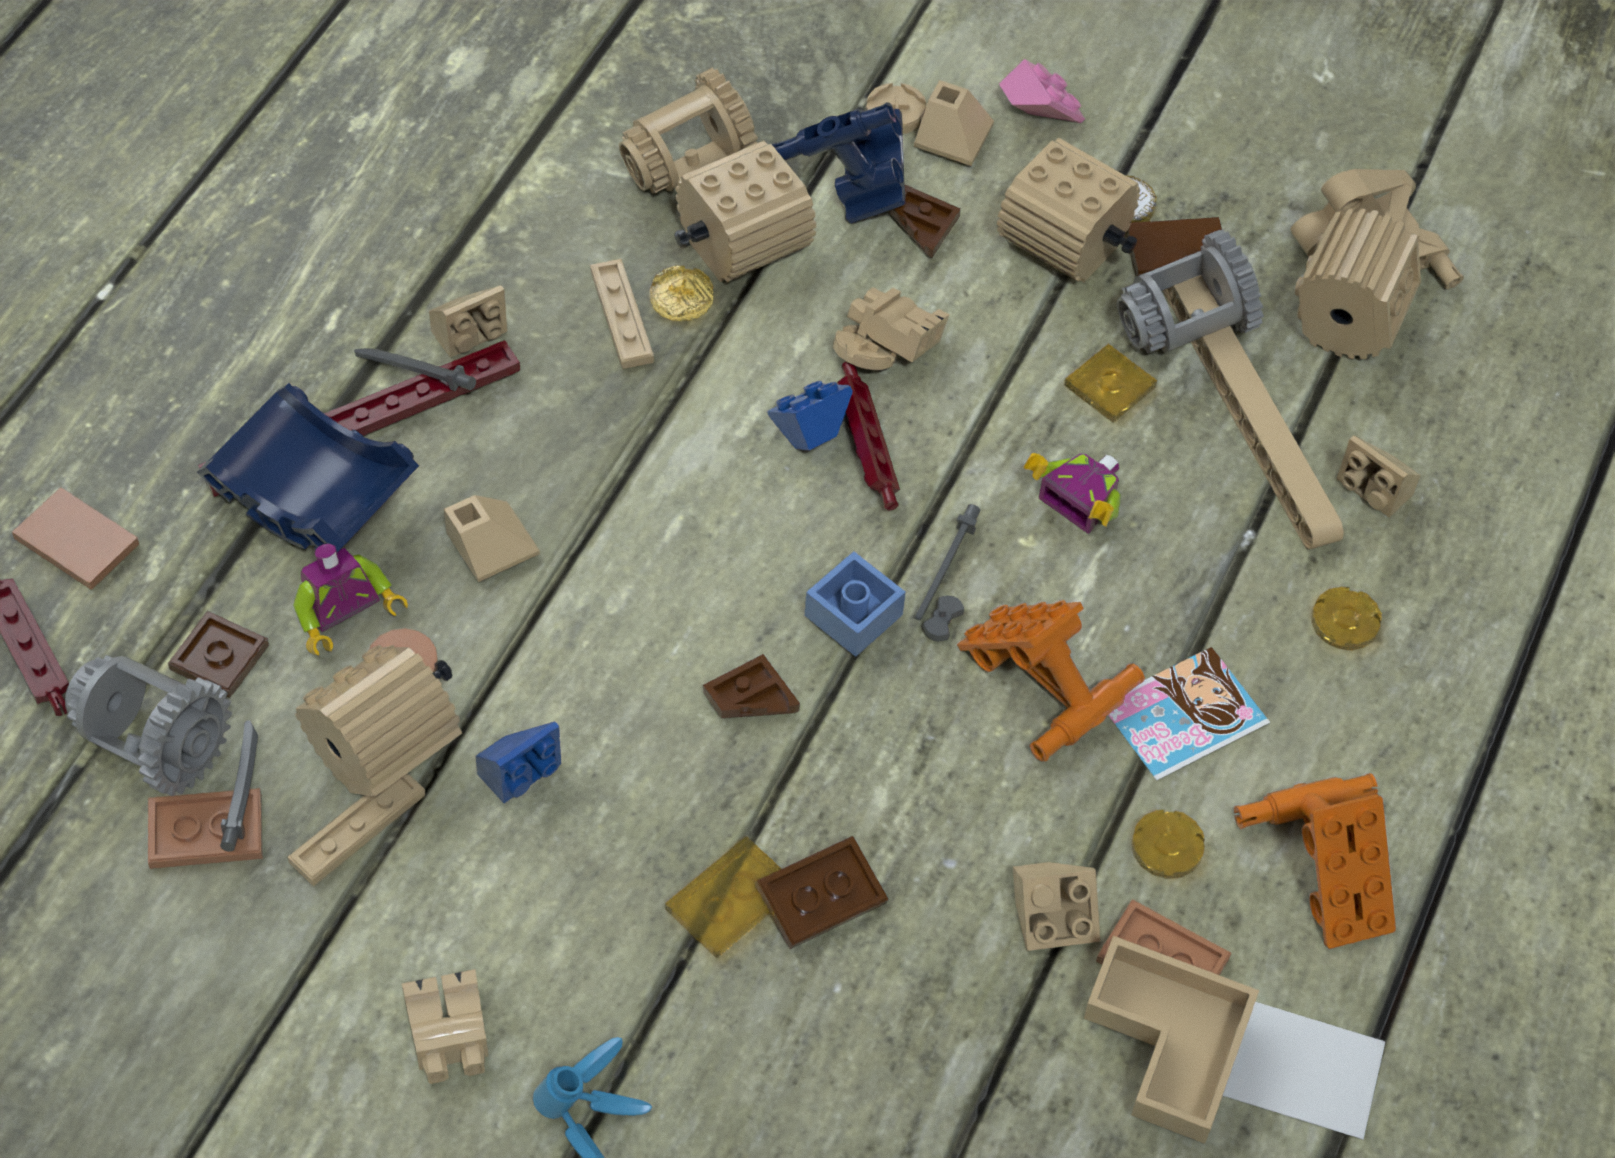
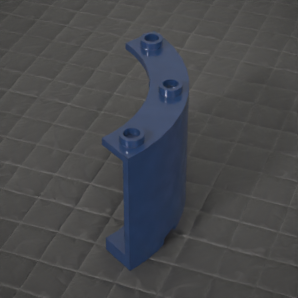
M288 383L279 388L197 473L227 501L231 502L234 498L249 509L246 512V516L276 536L302 549L312 545L315 546L314 549L316 550L321 545L332 544L338 552L419 465L413 460V453L405 445L398 444L396 441H374L363 437L362 434L354 429L348 430L308 401L307 395L300 388Z

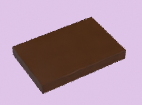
M1219 217L1131 223L1126 235L1127 238L1128 236H1133L1137 239V244L1131 252L1136 276L1201 251L1204 236L1222 230Z
M854 836L763 877L755 883L758 892L790 949L886 904L889 900Z

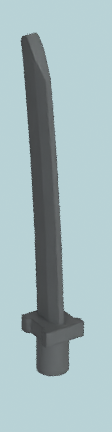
M374 348L354 350L356 357L393 365L448 382L450 390L456 391L459 386L472 390L476 385V379L466 375L464 367L457 365L456 369L452 371Z
M969 504L964 515L959 514L956 529H959L915 619L921 621L966 532L974 535L976 519L981 511L978 506Z
M249 720L244 723L240 762L227 820L222 819L221 822L223 837L220 847L228 852L234 851L238 838L244 839L245 836L243 818L249 797L258 743V734Z

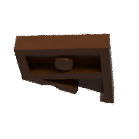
M905 185V204L890 210L892 217L931 258H933L959 219L961 208L908 185Z
M764 654L703 685L704 695L721 718L792 714L800 711L799 701Z

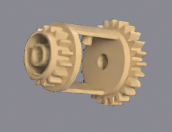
M712 67L696 75L697 79H695L697 86H695L693 92L644 117L634 120L633 128L623 132V141L619 143L620 154L629 174L641 190L650 189L652 193H657L663 189L672 191L678 186L677 181L682 175L757 143L758 137L754 133L755 127L746 104L739 93L731 87L730 81L726 82L724 74H720L718 69L714 70ZM699 115L712 142L697 150L689 149L685 152V156L673 161L660 135Z

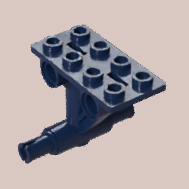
M890 102L867 111L855 109L839 116H828L817 124L800 129L795 137L772 144L785 161L802 154L811 157L831 149L845 167V175L835 179V188L840 201L846 208V220L849 223L860 221L905 204L902 112L900 109L894 110Z

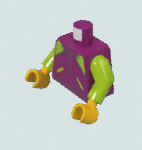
M1080 453L1072 459L1066 458L1048 462L1040 454H1030L1023 468L1033 471L1032 477L1035 480H1039L1040 477L1042 478L1039 499L1070 522L1089 534L1099 521L1106 527L1109 521H1113L1118 517L1121 495L1117 491L1119 479L1115 473L1119 470V464L1112 456L1105 455L1096 462L1087 454Z
M332 544L319 546L315 550L317 560L301 570L302 583L298 587L293 604L304 633L308 632L310 636L306 642V648L308 652L319 656V651L316 645L319 640L322 641L326 651H332L333 649L332 640L328 636L320 635L318 628L323 632L380 601L378 595L381 594L384 597V609L394 616L397 615L391 609L393 600L399 599L400 603L405 608H408L407 600L403 596L393 593L389 588L392 584L376 563L360 554L352 556L345 548H341L337 552Z

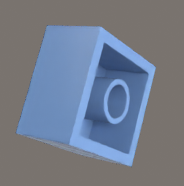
M853 551L806 592L804 616L856 657L903 615L906 592Z

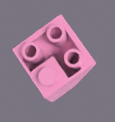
M1024 59L999 83L1011 104L1028 114L1082 123L1085 120L1079 110L1081 104L1072 94L1066 91L1067 83L1057 73L1050 74L1040 63L1035 65Z

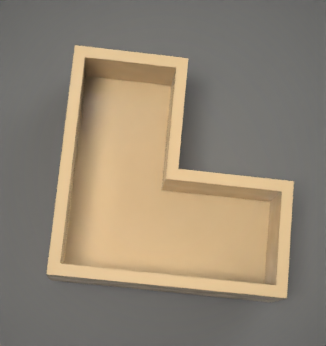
M1113 936L1087 1003L1084 1019L1155 1046L1131 1115L1205 1144L1259 990Z

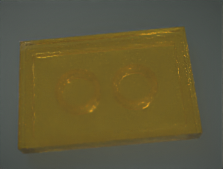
M746 836L665 903V910L712 955L718 958L770 913L755 883L757 880L782 868Z

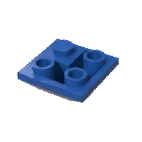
M816 381L806 385L803 388L804 393L796 397L788 395L777 400V406L768 410L767 413L795 449L811 450L837 437L853 392L851 386L837 385L836 382L823 384L822 381Z
M554 721L502 737L475 756L477 775L503 803H506L513 797L522 796L530 788V785L542 777L552 775L561 764L559 725Z

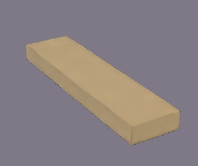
M622 259L590 265L591 275L622 369L654 363V355Z
M407 773L377 796L364 795L289 855V864L314 887L425 796V789Z

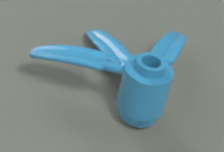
M620 1037L612 1038L580 1060L574 1067L562 1066L552 1069L533 1093V1103L540 1114L551 1119L563 1117L569 1126L565 1131V1136L582 1158L605 1157L585 1128L579 1123L576 1124L568 1113V1110L578 1099L591 1102L590 1107L594 1111L614 1115H643L652 1108L650 1103L598 1090L592 1091L591 1094L583 1092V1083H588L599 1074L620 1051L623 1040Z

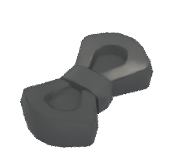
M948 595L939 597L937 609L934 611L933 617L923 624V630L929 639L937 642L949 639L948 625L953 618L959 617L964 613V606L958 598Z

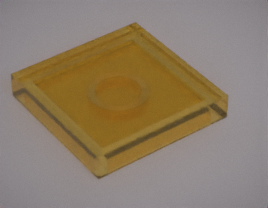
M1108 343L1065 378L1064 386L1114 423L1154 390L1158 380Z

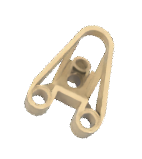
M1352 169L1340 172L1327 180L1321 188V192L1328 200L1325 208L1301 217L1291 227V233L1309 257L1314 255L1319 235L1325 233L1329 222L1333 219L1336 212L1342 210V214H1345L1347 209H1354V212H1358L1359 209H1366V213H1371L1372 210L1379 211L1380 216L1384 217L1385 214L1391 215L1393 221L1397 222L1399 219L1405 223V229L1411 234L1418 235L1420 270L1432 267L1444 283L1446 289L1454 288L1464 279V276L1460 274L1448 257L1450 250L1441 237L1434 232L1420 229L1419 224L1407 209L1409 197L1414 192L1416 183L1405 170ZM1389 192L1380 198H1374L1375 195Z

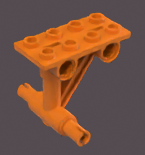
M1065 600L1054 604L1040 602L1036 605L1028 606L1026 603L1015 607H1008V605L999 606L989 614L990 619L984 624H977L965 632L966 638L957 644L960 651H970L976 663L987 672H992L1011 657L1020 668L1026 670L1067 707L1066 710L1052 720L1051 729L1030 744L1033 755L1042 762H1046L1050 756L1064 745H1074L1089 730L1102 723L1111 712L1123 705L1125 695L1145 680L1142 670L1132 663L1128 664L1114 678L1101 680L1089 690L1070 656L1071 649L1067 644V641L1082 628V623L1078 616V613L1084 609L1081 602L1066 603Z
M1372 773L1347 780L1332 777L1308 784L1299 783L1292 788L1268 793L1262 801L1234 807V813H1239V815H1234L1240 829L1268 821L1271 824L1279 825L1299 819L1304 820L1305 825L1302 827L1303 842L1308 854L1315 860L1318 891L1312 892L1309 897L1310 908L1315 921L1323 929L1324 945L1329 949L1390 934L1396 930L1383 798L1378 794V789H1372V787H1377L1376 779Z

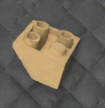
M939 80L928 100L914 147L972 166L994 125V120L968 89Z
M501 285L456 298L429 311L431 332L450 358L460 353L468 352L473 347L488 340L496 339L501 334L507 332L505 291Z
M1353 435L1349 439L1337 480L1345 488L1366 500L1374 509L1381 511L1390 518L1414 495L1421 475L1395 456Z
M474 495L444 509L446 533L478 582L540 554V550L507 501Z
M1052 862L1013 867L1015 903L1027 951L1101 942L1096 870L1094 868Z

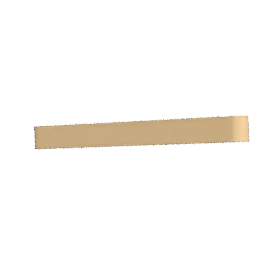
M1201 275L1163 290L1179 322L1192 318L1191 314L1197 309H1202L1205 313L1219 307ZM1228 326L1191 341L1193 348L1304 546L1307 549H1314L1341 541L1344 531L1337 512L1232 328Z

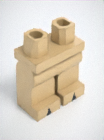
M872 287L867 291L863 300L860 298L853 300L847 317L860 324L857 334L865 338L869 336L875 342L911 362L940 342L950 315L940 309L930 314L917 307L910 298L900 297L901 291L895 288L883 293Z
M475 969L441 976L448 1017L444 1018L436 977L402 983L419 1070H424L430 1084L443 1082L449 1078L448 1064L462 1062L464 1075L468 1076L485 1072V1057L488 1056V1048Z

